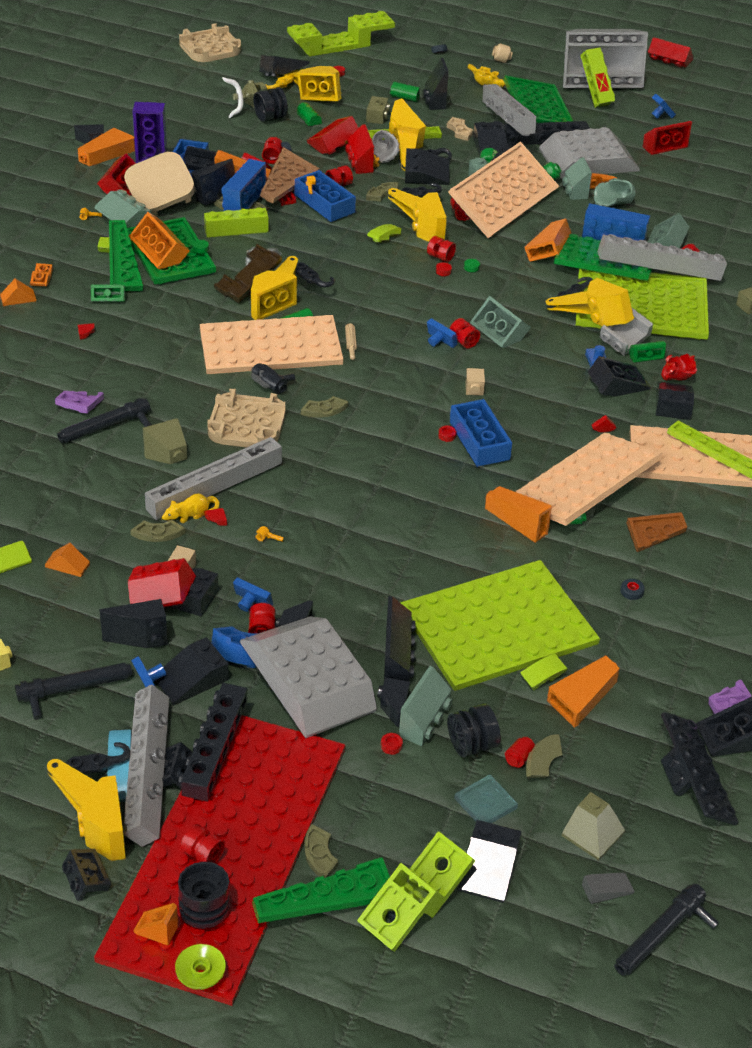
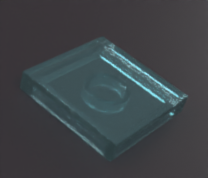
M491 775L482 778L455 794V800L475 822L480 820L493 823L518 807V803Z

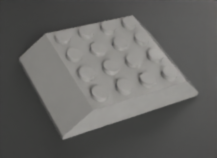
M575 29L566 31L563 88H589L580 54L585 50L601 47V51L604 54V62L607 66V73L611 80L612 88H643L648 31L634 29Z
M606 127L601 129L589 128L587 130L555 132L539 146V150L547 163L554 162L560 166L562 170L560 178L565 177V171L582 157L585 158L592 173L614 174L640 170L622 141Z
M307 617L241 639V645L305 738L376 712L377 707L371 679L326 618Z

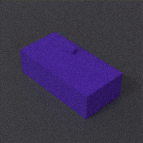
M135 102L133 107V126L137 164L167 152L165 103Z

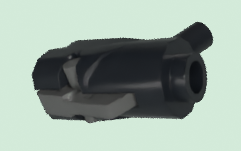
M262 363L254 365L251 370V378L255 382L259 383L263 388H269L276 394L283 393L287 389V382L295 380L294 373L281 376L272 368Z

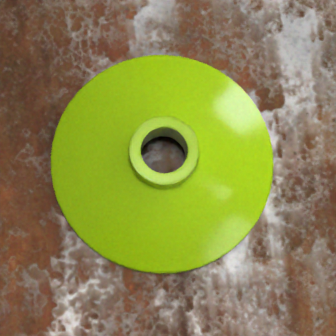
M196 944L186 948L180 953L175 964L176 975L180 982L192 989H206L214 986L222 979L226 968L222 953L217 948L207 944Z

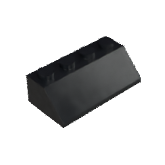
M388 596L384 680L386 677L409 682V678H414V666H410V663H414L415 650H411V648L415 646V635H411V633H415V620H412V612L393 596Z

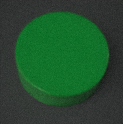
M196 240L193 242L194 252L202 254L209 250V243L207 241Z
M467 259L464 262V269L468 272H477L480 269V262L476 259Z

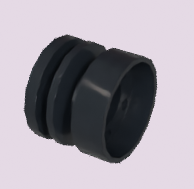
M277 87L268 91H258L254 94V109L260 121L265 122L273 118L278 119L287 116V99L281 88Z
M482 703L470 707L468 711L460 710L448 715L447 727L450 740L461 757L465 758L471 754H477L480 749L486 751L500 745L501 734L499 724L488 704Z
M204 861L194 863L180 873L178 879L179 913L185 923L192 927L204 929L222 923L227 917L230 908V881L228 873L223 867Z

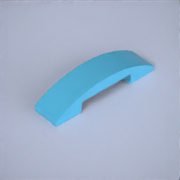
M132 730L109 731L108 756L123 754L122 748L114 746L115 742L125 743L129 749L131 748ZM130 756L124 763L113 765L107 770V776L116 775L119 803L126 802Z

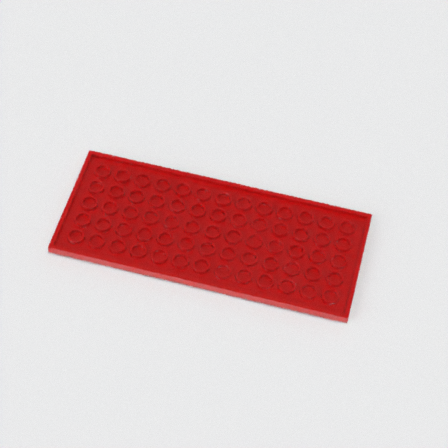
M242 715L208 802L182 796V792L179 793L160 830L159 838L154 841L94 956L95 962L233 1006L269 922L258 923L252 905L253 898L285 888L304 845L307 831L315 820L345 752V744L314 735L305 738L300 731ZM194 824L201 825L209 830L211 836L215 834L225 841L223 854L215 864L224 868L228 873L230 881V908L227 917L222 923L204 929L192 927L185 923L179 913L178 879L180 873L186 867L199 862L196 856L192 857L180 848L185 833ZM172 903L177 905L178 928L168 945L137 935L134 932L145 911ZM196 944H207L217 948L224 956L226 963L222 979L214 986L206 989H192L180 982L175 971L176 960L180 953Z

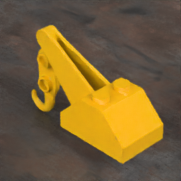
M316 66L294 70L278 78L276 84L267 86V90L277 87L284 88L287 87V84L295 82L299 86L300 100L339 101L342 99L339 71L332 66Z

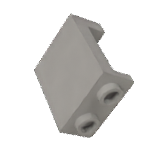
M633 308L634 319L632 321L608 327L603 325L600 331V338L623 356L629 353L631 345L640 344L649 337L653 328V323Z

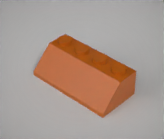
M149 212L145 214L129 235V238L159 270L181 263L190 251L159 218Z

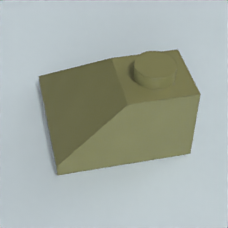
M177 418L143 428L144 456L146 459L167 464L187 459V445Z
M590 792L575 809L561 836L599 861L625 833V829L610 804Z

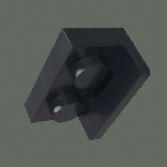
M187 146L183 160L188 170L195 171L215 164L216 152Z
M182 742L165 749L164 777H162L163 787L174 783L181 789V786L178 785L180 774L182 772L185 773L187 758L193 754V751Z
M74 849L69 851L66 859L63 861L62 870L66 874L70 889L74 893L76 900L82 901L86 892L108 891L111 883L96 849Z

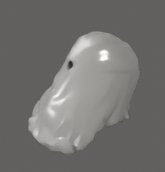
M380 130L374 134L372 138L374 155L380 158L379 161L381 163L390 162L397 156L400 150L398 140L394 134L386 130Z

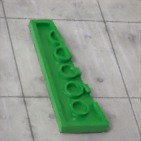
M109 220L110 285H124L125 291H143V283L138 271L125 220Z
M383 857L358 864L356 868L348 871L344 869L336 871L335 875L326 878L324 876L317 877L315 881L307 884L301 882L289 888H282L254 897L252 905L258 923L369 905L390 876Z

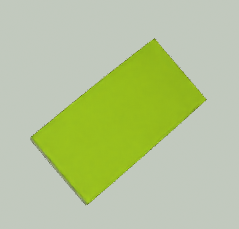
M385 224L374 228L368 232L367 236L373 238L375 242H382V240H389V237L394 236V234H401L402 228L392 224Z
M554 653L527 667L520 674L534 691L546 681L550 680L552 682L568 669Z

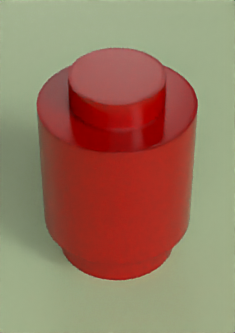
M528 737L518 738L505 752L508 764L516 768L522 767L527 762L528 755L535 746L534 742Z

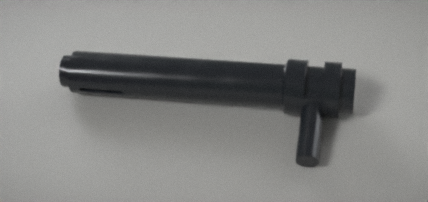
M138 398L134 402H127L122 407L61 429L57 433L58 439L61 443H68L128 419L139 418L144 427L151 426L152 424L145 416L151 410L150 404L146 398Z
M124 662L46 679L35 678L31 682L26 680L20 681V684L15 685L17 700L24 703L30 702L33 718L38 720L42 718L39 699H44L48 695L125 680L132 676V669L130 664Z
M695 883L687 885L673 899L672 904L616 959V964L614 965L616 971L623 976L631 974L685 918L691 917L694 913L714 929L719 922L702 907L706 898L705 890Z

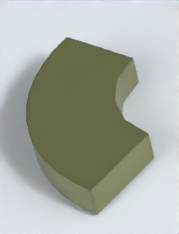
M399 182L382 183L376 188H371L367 192L366 200L381 202L384 197L388 196L389 189H398Z
M334 396L325 401L309 400L301 409V415L317 418L333 416L344 411L348 407L349 402Z
M144 520L131 529L130 532L133 537L144 541L163 542L184 535L186 530L173 520L156 524Z
M559 734L547 736L536 743L532 752L528 755L526 765L527 777L545 778L549 776L551 761L562 756Z
M311 824L305 837V857L313 872L319 877L324 876L326 878L331 876L337 868L339 860L328 849L331 834Z

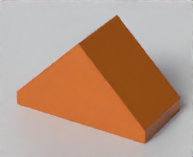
M16 278L0 294L3 306L36 301L34 290Z
M71 543L54 551L45 563L46 568L82 577L90 565V561Z
M172 903L145 911L134 932L137 935L168 945L178 928L177 905Z

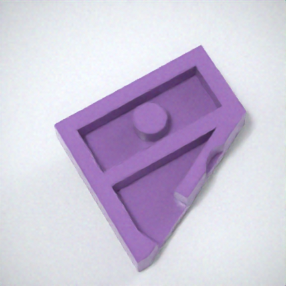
M63 391L55 398V404L80 413H88L104 399V393L98 392L97 396H88L85 391Z
M738 680L734 687H726L721 692L710 696L708 704L714 714L752 696L743 681Z

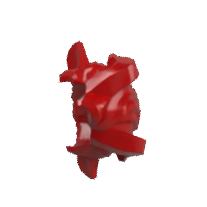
M686 353L680 357L667 356L661 376L664 380H686L693 374H696L695 355L690 356Z

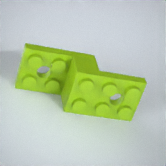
M438 831L410 869L402 863L399 864L357 921L395 952L424 913L432 918L435 916L476 860ZM441 859H447V868L439 871L437 868L438 862ZM394 910L396 914L394 921L387 923L385 920L387 912Z

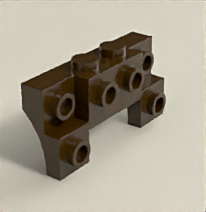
M256 244V247L246 254V257L251 262L235 276V280L224 274L223 278L214 284V288L225 297L229 296L239 304L247 295H251L254 276L265 271H273L282 262V257L279 254Z

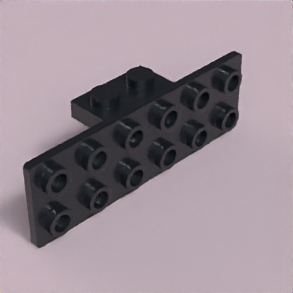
M663 712L661 717L674 748L661 759V763L675 795L682 796L692 787L705 817L737 825L739 821L735 815V809L730 804L727 797L728 794L721 784L720 776L712 764V758L708 755L704 746L705 743L698 733L697 725L690 719Z

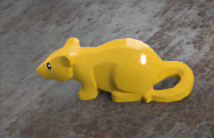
M468 64V69L472 70L478 84H497L501 88L506 86L503 79L497 77L499 72H490V68L483 66L480 69H476L474 65Z
M199 493L191 495L178 504L172 500L171 506L166 509L162 519L171 520L181 517V523L187 522L188 517L191 516L194 519H199L204 516V511L208 510L210 502L214 503L215 506L209 510L218 509L219 500L214 496L205 497Z

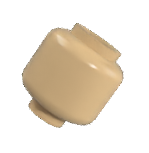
M501 43L497 46L495 45L492 52L494 60L503 63L511 60L513 54L510 46Z

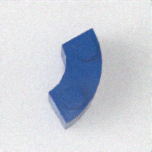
M232 626L213 628L212 644L226 661L244 664L249 668L257 667L240 641L259 633L242 632Z

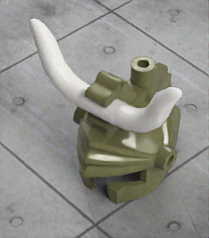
M222 77L224 82L236 88V93L232 95L233 100H238V107L230 113L229 118L240 113L244 102L254 108V94L260 91V89H267V86L263 82L254 83L253 80H249L243 90H241L238 82Z

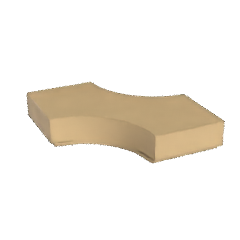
M452 117L448 121L447 128L455 132V138L468 141L473 135V129L465 125V120Z

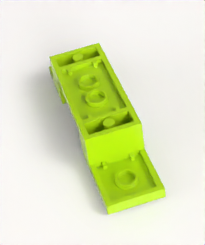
M378 11L377 13H366L365 15L348 17V32L322 36L312 23H305L304 25L287 27V33L311 57L369 47L371 31L395 28V22L384 11Z

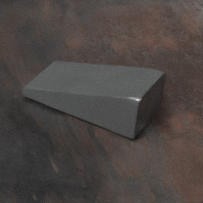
M626 873L590 874L583 878L582 886L591 904L634 894V889Z

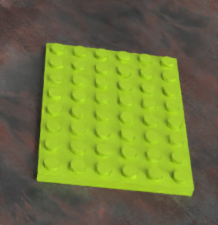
M579 268L578 279L582 277H591L593 280L599 278L627 289L631 307L653 323L651 334L708 340L707 278L651 272L650 278L647 281ZM576 313L575 326L601 329V325L592 321L591 314Z
M541 560L400 602L412 612V620H415V632L454 691L527 668L554 653L561 657L597 645L600 641L599 636Z

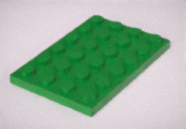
M504 76L503 81L509 94L536 116V123L573 121L555 84Z
M185 217L162 221L190 250L179 264L159 270L132 241V247L154 285L216 272V266L207 252L199 254L193 251V242L199 239ZM136 226L127 228L129 235L136 228Z
M576 234L569 235L554 261V264L647 281L653 268L600 259L597 251L601 240H596L592 237H579Z

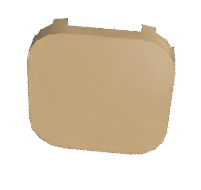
M217 23L212 24V29L192 33L188 29H184L183 33L179 34L180 47L191 59L198 62H209L234 57L241 53V40L235 39L230 34L227 25L217 27Z
M175 152L161 153L134 164L125 172V182L132 197H135L139 203L145 204V207L151 210L150 213L154 216H158L157 211L183 200L187 204L191 201L194 192H196L193 179L184 161Z
M229 389L228 393L222 395L217 394L210 420H208V436L215 443L249 447L270 437L278 442L285 420V402L278 399L277 394L271 393L270 398L236 394V389Z

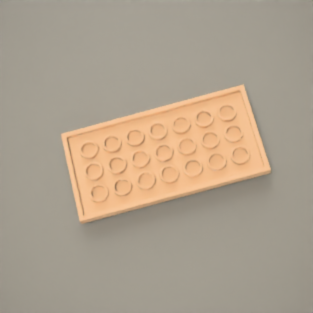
M519 142L451 188L448 193L489 239L554 192L559 185L528 149Z
M333 315L200 324L206 374L251 371L254 365L258 363L265 364L273 370L343 365V356Z
M630 426V442L638 443L641 446L652 448L662 453V459L636 476L637 478L752 487L751 478L667 434L668 428ZM699 431L752 459V436Z
M603 433L516 492L550 504L552 506L550 519L566 526L661 460L662 453L652 448L641 446L638 443L618 438L609 433Z

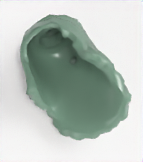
M616 178L606 183H599L593 192L595 204L605 207L629 204L636 195L635 187L630 181Z

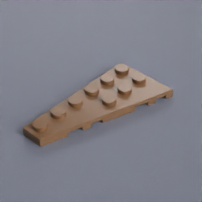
M283 147L260 196L266 201L274 203L295 189V178L315 172L320 168Z

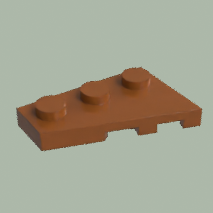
M682 512L628 518L626 522L637 552L684 533L687 530V524Z

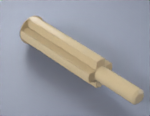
M347 324L345 326L346 346L350 352V359L354 360V350L357 349L355 326Z

